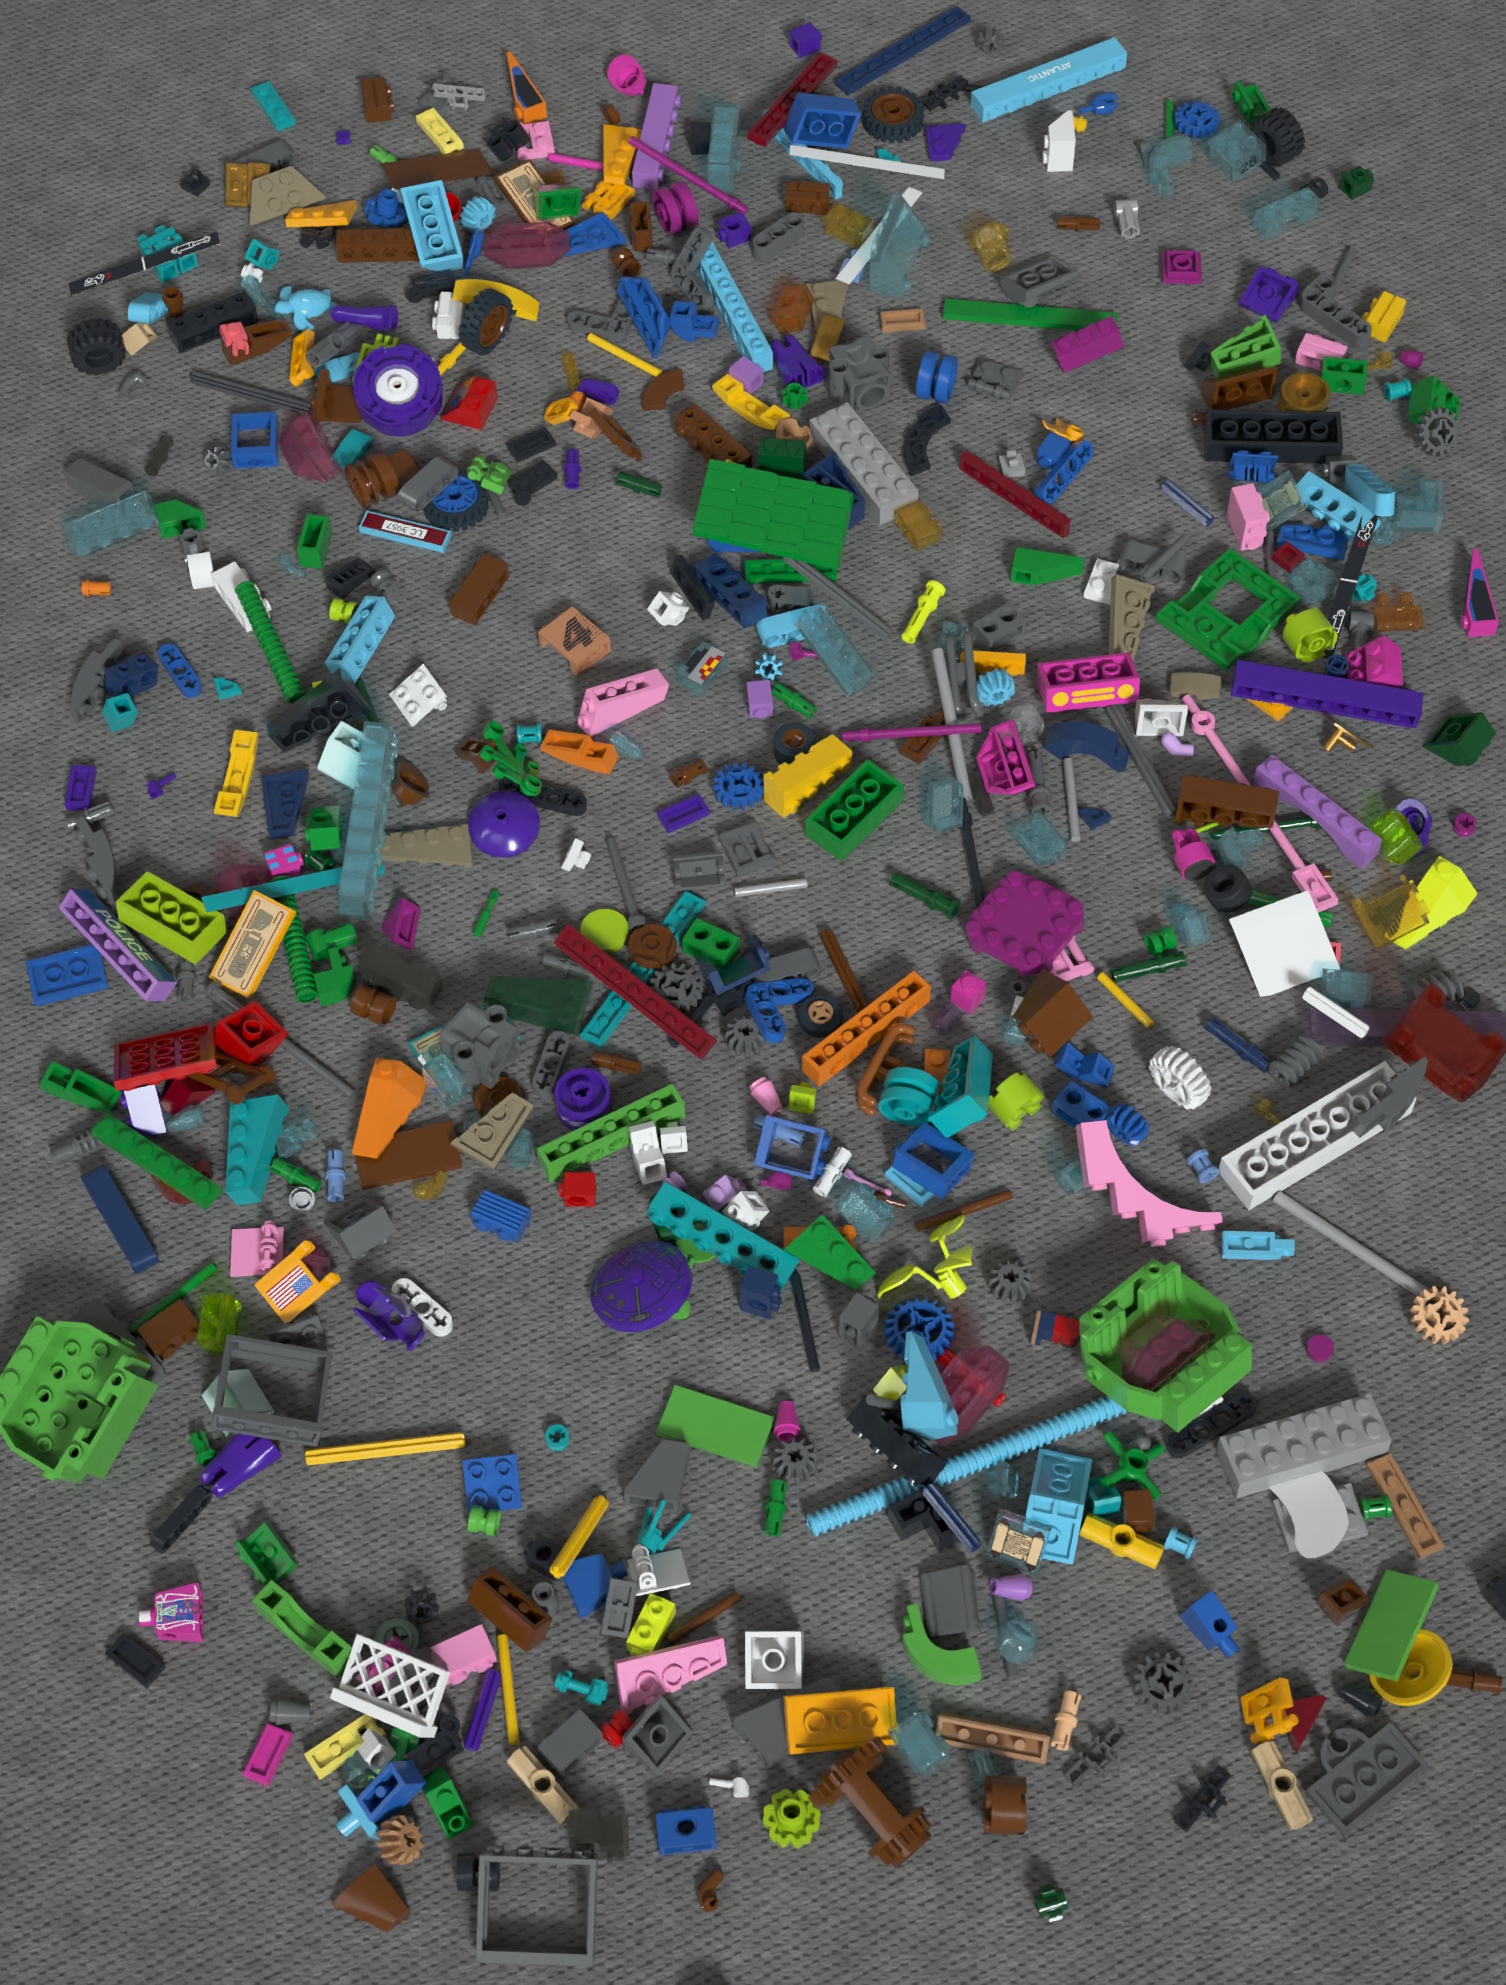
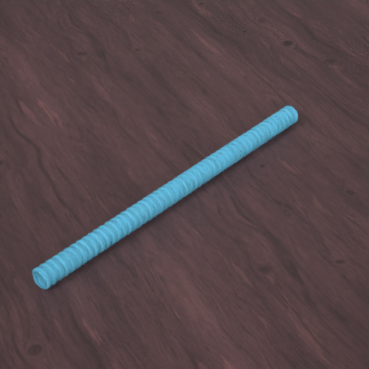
M1106 1395V1399L1101 1397L1098 1399V1402L1093 1400L1090 1405L1084 1404L1083 1408L1078 1406L1075 1411L1072 1409L1068 1410V1414L1063 1412L1060 1414V1417L1055 1415L1053 1420L1048 1418L1045 1420V1423L1040 1421L1038 1426L1030 1425V1429L1025 1427L1022 1432L1019 1430L1015 1431V1435L1010 1433L1007 1435V1438L1002 1436L999 1439L1000 1441L995 1439L992 1440V1444L987 1442L984 1444V1447L977 1446V1450L970 1449L969 1453L962 1452L961 1456L954 1455V1459L947 1458L946 1461L948 1463L933 1483L937 1482L939 1487H943V1483L951 1484V1480L958 1481L959 1477L966 1478L968 1473L973 1475L974 1471L981 1472L983 1467L988 1469L991 1464L996 1466L998 1461L1003 1463L1006 1458L1011 1460L1014 1455L1015 1457L1020 1456L1021 1452L1026 1454L1029 1449L1031 1451L1035 1450L1036 1446L1041 1448L1044 1443L1049 1445L1051 1440L1056 1442L1059 1437L1064 1439L1066 1434L1071 1436L1074 1431L1079 1433L1081 1428L1086 1430L1089 1428V1425L1094 1427L1097 1422L1099 1424L1103 1423L1104 1419L1109 1421L1112 1416L1114 1418L1118 1417L1119 1413L1124 1415L1126 1410ZM901 1476L899 1481L894 1479L891 1484L886 1482L884 1487L879 1485L876 1490L871 1488L868 1493L865 1491L861 1492V1496L856 1494L853 1496V1499L846 1498V1502L838 1501L836 1506L831 1504L830 1508L823 1507L821 1512L816 1510L813 1515L808 1513L806 1521L812 1535L817 1537L820 1532L823 1534L827 1533V1529L832 1531L835 1529V1526L842 1527V1523L850 1524V1520L857 1521L860 1516L865 1518L866 1514L873 1515L875 1510L880 1512L883 1507L888 1509L890 1504L893 1505L924 1489L925 1486L918 1484L916 1487L909 1483L904 1476Z

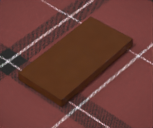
M452 1121L394 1133V1138L378 1158L355 1155L362 1190L463 1168L459 1150L450 1145L456 1138Z

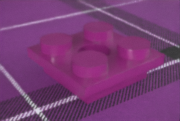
M1177 250L1162 252L1163 283L1202 284L1201 252Z

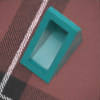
M1105 1476L1089 1479L1086 1493L1089 1512L1101 1518L1118 1515L1121 1504V1496L1114 1485L1108 1488L1102 1487L1100 1479Z

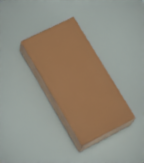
M923 308L880 312L882 332L925 329Z

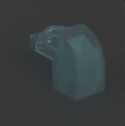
M1234 828L1225 831L1220 837L1216 854L1218 867L1229 864L1237 866L1242 871H1246L1249 859L1246 853L1261 848L1263 834L1260 828L1252 831L1246 830L1239 835L1236 834Z

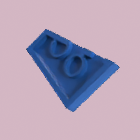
M1281 525L1276 547H1281L1288 541L1301 552L1344 561L1349 538L1345 536L1344 531L1341 529L1336 531L1329 525H1324L1323 528H1312L1309 525Z

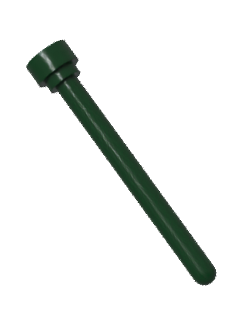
M1310 816L1276 821L1281 830L1307 826L1316 830L1323 829ZM1240 826L1214 830L1211 833V837L1217 840L1271 831L1269 828Z

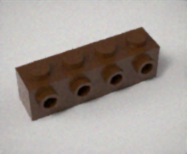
M411 228L337 229L336 249L339 263L419 261Z
M695 403L674 416V431L679 438L683 437L689 443L691 449L697 450L708 464L710 459L724 462L726 459H730L736 464L752 468V454Z

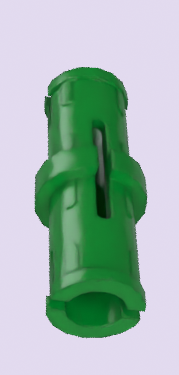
M780 682L775 687L782 693L774 688L772 689V696L783 701L789 709H795L807 717V719H811L814 715L806 709L816 713L817 706L803 699L800 693L792 692Z
M277 1157L271 1165L270 1171L288 1180V1183L292 1186H306L314 1192V1195L321 1187V1180L304 1172L302 1167L291 1165L280 1157Z
M773 1479L770 1483L768 1503H765L767 1513L763 1534L768 1535L769 1532V1536L779 1537L783 1513H786V1505L784 1504L788 1482Z

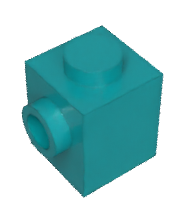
M128 693L107 699L102 710V715L111 732L132 726L138 714L137 708Z

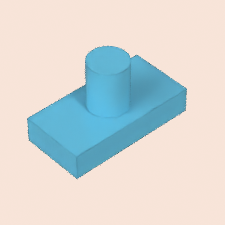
M346 1784L338 1793L351 1811L336 1823L338 1829L347 1837L361 1825L369 1837L379 1840L380 1838L376 1833L381 1830L380 1821H369L356 1800L360 1793L355 1787Z

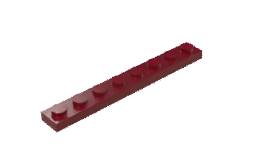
M820 52L748 132L747 139L757 145L766 147L785 126L797 93L813 94L837 67L838 60Z
M567 924L553 942V944L699 1059L703 1060L717 1042L714 1037L571 925Z

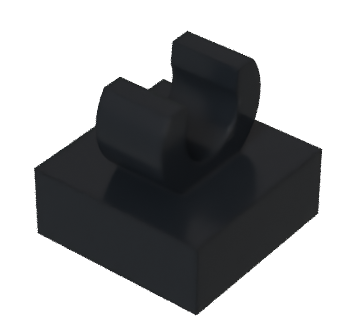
M193 168L192 172L185 176L180 186L182 190L198 197L210 185V179L203 176L201 171Z
M1202 341L1183 366L1191 371L1196 364L1198 369L1204 371L1211 363V356L1204 353L1209 346Z

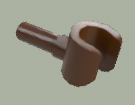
M881 1189L875 1190L869 1198L871 1200L870 1204L877 1209H880L884 1203L904 1209L907 1206L906 1202L888 1197Z

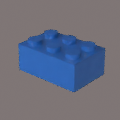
M797 93L784 130L792 143L848 149L861 112L854 99Z

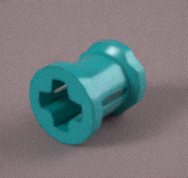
M1403 378L1400 382L1395 383L1385 382L1383 392L1386 400L1389 402L1393 398L1403 396L1409 398L1411 396V384L1408 378Z
M536 723L534 726H521L517 724L518 743L537 742L542 744L540 723Z

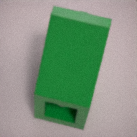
M176 499L154 504L162 539L183 534L185 529L193 528V530L199 531L206 528L203 512Z
M441 1766L424 1776L426 1784L421 1788V1791L447 1839L449 1840L472 1827L473 1823L443 1767Z

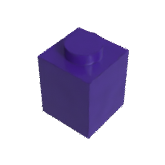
M811 22L789 31V46L799 58L821 50L822 34Z

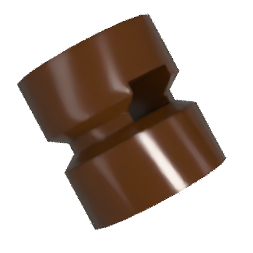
M363 984L354 994L350 1011L352 1014L364 1019L369 1017V1021L384 1027L394 1014L397 1000L396 997L384 992L378 994L375 988Z

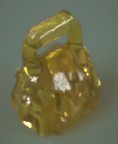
M1000 221L983 226L970 235V246L974 252L981 256L983 266L990 272H995L1008 266L1011 260V253L1007 246L1010 235L1009 229ZM1002 254L1006 256V258L989 264V259L996 258Z

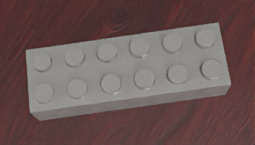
M848 402L810 419V433L812 434L813 442L825 457L833 451L836 452L840 464L845 467L848 477L855 483L864 498L865 508L879 526L918 507V489Z
M1366 1394L1219 1437L1217 1454L1237 1499L1321 1471L1325 1473L1386 1455L1392 1439L1371 1394Z

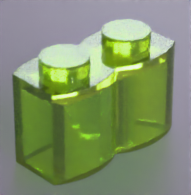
M1392 807L1370 825L1373 833L1382 839L1381 844L1385 850L1383 854L1390 863L1394 862L1403 865L1424 848L1421 840L1412 830L1407 818L1398 809Z

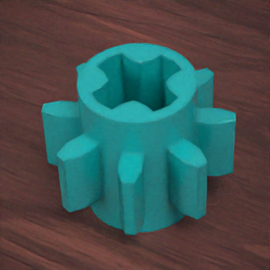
M1362 573L1359 575L1352 598L1355 601L1363 602L1366 600L1368 602L1375 597L1374 591L1377 590L1375 579L1369 574L1364 575Z

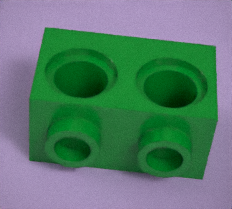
M696 918L682 939V948L684 953L697 959L705 955L714 967L719 969L733 961L740 950L739 937L733 932L724 931L709 921Z

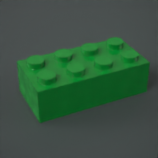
M867 759L805 819V836L840 861H843L903 802L904 784Z

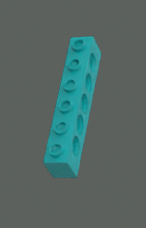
M667 1182L663 1183L648 1208L646 1215L650 1217L653 1223L659 1226L664 1225L671 1229L675 1236L681 1239H688L699 1250L710 1252L717 1256L721 1263L736 1267L742 1275L745 1276L748 1266L777 1274L778 1283L782 1286L781 1292L799 1262V1259ZM678 1210L683 1216L676 1217L672 1215L671 1211ZM700 1223L704 1226L705 1229L698 1230L693 1226V1224ZM722 1236L727 1242L720 1243L715 1237ZM745 1249L750 1255L742 1256L738 1250ZM767 1262L772 1266V1269H765L760 1263Z

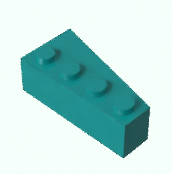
M278 1094L246 1099L239 1105L230 1102L225 1192L236 1205L262 1201L270 1175L268 1169L277 1151L275 1149L278 1137H281L284 1128L282 1122L284 1116H287L289 1107Z

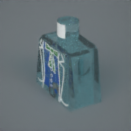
M427 1050L418 1057V1060L423 1065L424 1082L446 1112L467 1099L466 1079L443 1053L435 1057L430 1050Z

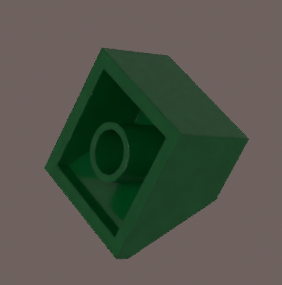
M1483 712L1448 715L1423 747L1455 766H1470L1478 760V756L1490 745V741L1496 735V732Z

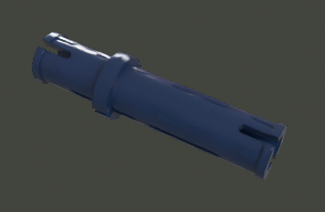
M1213 1017L1207 1023L1205 1030L1237 1052L1243 1061L1250 1062L1263 1073L1268 1071L1269 1063L1274 1060L1258 1050L1257 1045L1254 1043L1250 1044L1216 1017Z

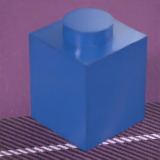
M1050 432L1038 449L1037 464L1045 469L1052 470L1070 448V440Z

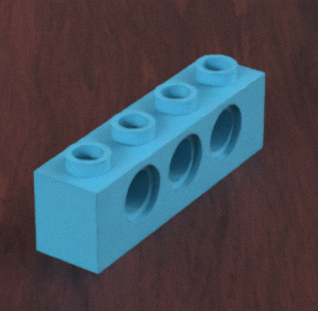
M1310 471L1295 486L1302 499L1303 505L1301 508L1303 510L1308 508L1317 519L1327 520L1328 525L1334 530L1338 531L1341 529L1351 541L1354 540L1361 516V529L1374 516L1361 503ZM1379 518L1377 520L1375 530L1381 525Z
M365 596L325 661L331 674L340 668L353 683H356L395 618V614L385 597Z

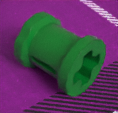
M1388 1494L1368 1499L1365 1496L1359 1497V1508L1364 1521H1367L1369 1517L1385 1516V1518H1391L1392 1507Z

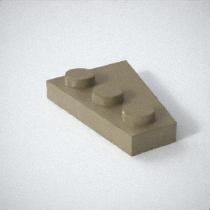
M840 280L807 284V293L816 336L824 314L842 319L849 284Z

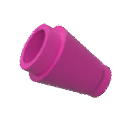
M782 1401L779 1404L774 1433L779 1441L782 1442L783 1440L789 1443L792 1436L795 1440L798 1439L801 1430L795 1404L792 1401Z

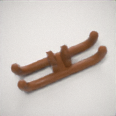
M904 1023L896 1024L886 1033L858 1085L857 1102L859 1108L865 1114L874 1116L877 1112L876 1108L873 1107L876 1105L877 1100L870 1095L878 1079L885 1081L886 1074L891 1069L909 1067L907 1063L891 1057V1054L898 1044H914L915 1039L911 1036L916 1031L914 1026Z

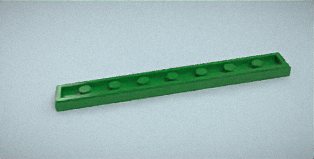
M945 299L943 319L1077 331L1112 315L1117 325L1118 313L1040 306L1028 308L1016 304Z

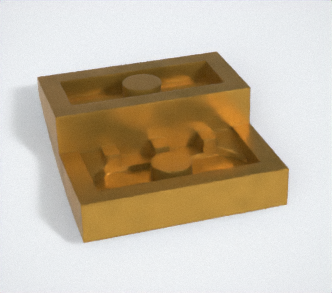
M248 162V164L226 163L225 207H250L252 180L270 174V164Z

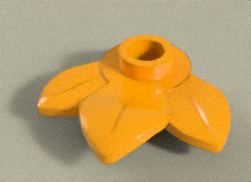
M1058 418L1055 421V425L1047 423L1044 419L1042 421L1046 429L1069 439L1070 443L1074 444L1076 441H1083L1084 431L1075 425H1068Z

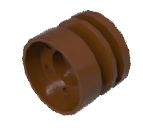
M382 451L366 456L367 467L361 460L355 461V466L351 463L345 465V474L349 488L363 509L371 507V502L373 504L379 503L378 492L387 500L398 495L400 491L396 473L389 459Z

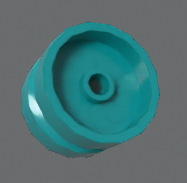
M910 1067L891 1069L886 1074L884 1091L881 1093L878 1109L882 1115L896 1123L909 1126H921L924 1122L928 1124L931 1122L928 1116L931 1111L935 1110L934 1100L939 1095L940 1084L932 1075L919 1069Z

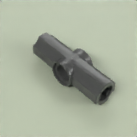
M346 321L328 336L319 340L314 347L306 352V360L309 365L319 368L335 354L344 350L349 343L358 337V330L355 325Z

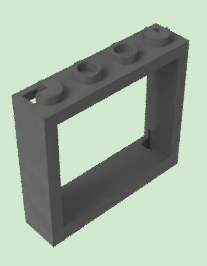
M227 1334L210 1429L317 1447L322 1430L332 1352L319 1350V1348L300 1347L295 1344H282L267 1339L259 1340L243 1335ZM236 1357L318 1371L319 1378L312 1422L223 1407L230 1358Z
M491 1845L487 1846V1850H482L479 1855L476 1962L593 1967L596 1942L598 1854H594L591 1849L585 1848L575 1849L574 1853L563 1852L562 1848L557 1847L545 1848V1852L534 1851V1848L529 1846L516 1847V1851L504 1850V1846ZM491 1862L588 1865L586 1948L488 1944Z

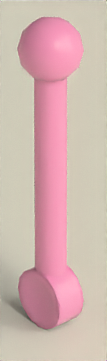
M846 1169L843 1173L844 1177L853 1179L873 1190H883L888 1197L892 1195L890 1189H883L855 1175L849 1169Z

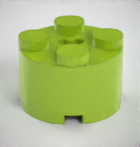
M1313 607L1299 614H1291L1286 619L1287 625L1283 630V639L1298 660L1301 659L1303 662L1309 663L1321 659L1326 655L1323 651L1328 649L1329 646L1331 649L1335 646L1338 637L1337 632L1318 607Z
M1021 1071L1020 1074L1016 1072L996 1088L998 1093L995 1098L991 1095L989 1096L988 1108L1005 1127H1009L1013 1131L1023 1122L1021 1118L1028 1113L1032 1116L1041 1108L1040 1102L1045 1096L1024 1071Z

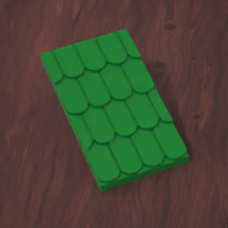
M710 459L692 531L694 536L706 538L713 552H764L839 570L854 495L844 489L817 485L816 482L779 476L774 472L746 468L745 465Z

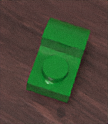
M338 947L328 949L332 970L313 974L321 1006L344 1000L352 993L355 986L352 965L347 966L345 955H339Z

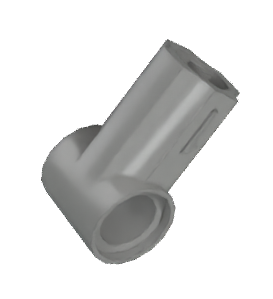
M1137 199L1115 200L1114 216L1119 222L1121 236H1124L1126 239L1134 238L1140 232L1137 218Z

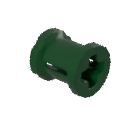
M310 848L304 856L303 863L321 872L334 869L336 861L334 858L322 854L321 850L312 851Z

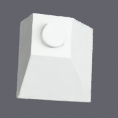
M1137 699L1135 707L1136 736H1163L1166 732H1171L1175 736H1183L1188 705L1165 700Z

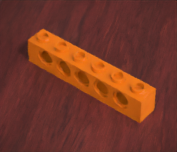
M912 971L802 1056V1071L820 1087L885 1037L891 1027L903 1023L929 1003L931 986L915 971Z

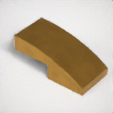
M824 314L810 354L814 359L830 363L829 348L837 346L845 320Z

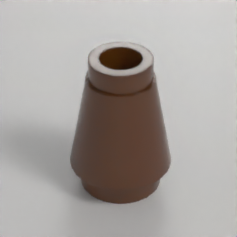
M177 287L165 289L162 301L172 318L181 317L183 315V293Z

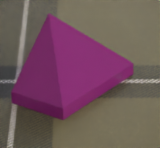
M403 897L400 898L382 923L381 929L390 940L407 950H412L421 908Z

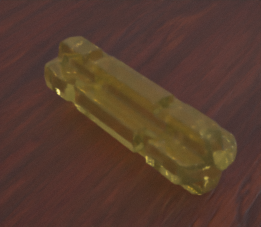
M571 352L563 354V363L568 388L572 391L574 389L577 390L580 381L575 357Z

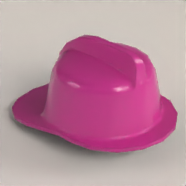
M630 55L616 57L610 63L607 70L609 81L622 94L628 96L643 95V89L646 85L643 68Z

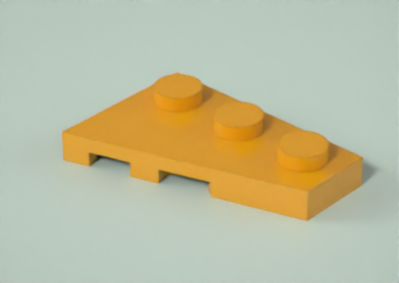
M352 200L303 209L295 208L289 212L285 219L286 227L348 225L357 210V202Z

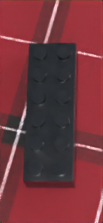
M1206 409L1203 433L1205 461L1230 462L1233 453L1238 451H1248L1250 454L1257 455L1261 452H1270L1273 456H1278L1277 463L1323 464L1325 463L1326 456L1342 454L1343 438L1340 412Z

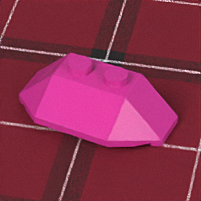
M1012 719L991 727L988 732L989 736L984 741L976 757L987 793L1013 795L1035 787L1036 783L1014 720Z

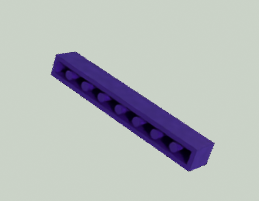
M1237 660L1232 675L1230 696L1279 703L1284 704V706L1324 713L1328 712L1329 714L1409 728H1416L1422 716V692L1394 688L1388 685H1377L1365 681L1349 680L1342 677H1332L1320 673L1304 672L1297 669L1276 667L1274 665L1259 664L1251 661Z

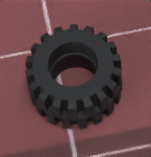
M1281 107L1273 108L1252 122L1250 139L1253 143V148L1271 166L1279 167L1301 154L1305 147L1304 133L1300 123L1288 110H1284Z
M89 318L87 321H81L79 325H74L73 330L68 332L67 345L73 366L78 368L79 372L96 376L117 369V366L123 364L122 361L126 358L123 337L118 325L112 323L111 320Z

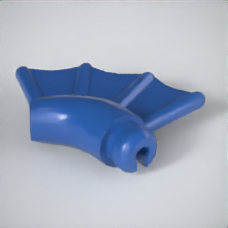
M477 230L473 232L468 245L469 257L465 265L464 276L469 275L474 259L482 254L484 233Z

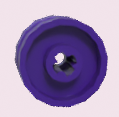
M572 1069L562 1075L556 1083L554 1094L558 1118L570 1130L579 1129L611 1113L612 1105L608 1081L601 1073L594 1069Z

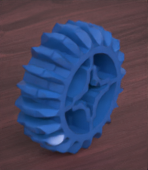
M915 1295L913 1302L905 1298L903 1306L896 1303L894 1306L895 1311H889V1319H886L884 1324L886 1328L884 1330V1337L888 1339V1348L893 1347L892 1353L894 1356L901 1353L902 1362L905 1361L906 1332L912 1331L925 1339L934 1362H936V1355L940 1357V1355L945 1354L946 1349H951L950 1342H953L955 1338L953 1333L955 1331V1324L951 1322L952 1315L946 1314L947 1308L945 1306L938 1308L937 1299L932 1303H928L927 1296L924 1297L923 1301H918V1297ZM909 1318V1325L899 1332L900 1324ZM915 1326L917 1329H921V1331L924 1330V1335L922 1332H918V1330L915 1331ZM940 1329V1336L930 1343V1335L934 1334L935 1330Z

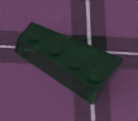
M491 976L484 995L483 1009L486 1011L492 1005H500L506 1009L508 1018L579 1036L591 998L594 981Z

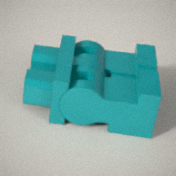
M164 225L157 227L154 231L155 235L150 238L145 234L137 238L142 257L184 243L173 227L167 229ZM196 253L152 267L154 274L163 284L179 276L178 270L184 273L198 266Z

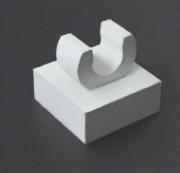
M576 838L574 839L563 861L562 869L570 871L574 864L577 867L585 868L591 854L581 851L584 842Z
M668 1122L667 1128H660L662 1154L688 1151L686 1126H678L677 1122Z

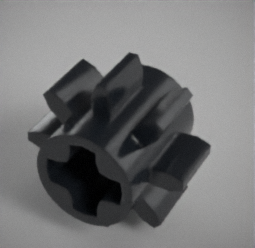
M425 1587L422 1590H411L410 1599L404 1600L407 1618L413 1617L417 1620V1624L427 1620L432 1621L433 1612H439L435 1592L429 1594Z

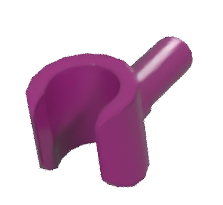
M799 642L790 644L791 649H789V653L793 660H799L803 657L822 658L821 652L802 650Z

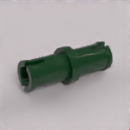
M622 471L617 476L618 481H616V485L632 489L634 493L640 494L641 492L659 498L662 492L660 490L663 488L662 484L645 480L643 476L636 477Z

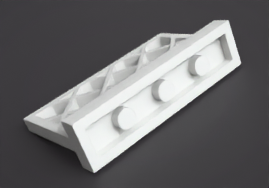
M357 1634L339 1688H333L330 1699L415 1736L434 1738L437 1726L433 1725L450 1671L364 1635ZM363 1643L369 1645L372 1657L365 1661L362 1660L360 1654ZM389 1653L395 1666L385 1671L381 1657ZM375 1661L379 1675L369 1679L365 1666ZM412 1663L417 1675L407 1680L403 1667ZM359 1670L363 1684L358 1687L351 1686L350 1682L353 1673ZM397 1671L401 1684L392 1689L387 1676ZM434 1672L440 1676L436 1687L430 1690L425 1676ZM381 1680L386 1693L377 1697L375 1696L372 1684ZM419 1680L424 1694L414 1699L409 1685ZM404 1689L408 1703L400 1707L397 1705L394 1694ZM424 1699L427 1700L429 1706L426 1717L420 1715L416 1705Z

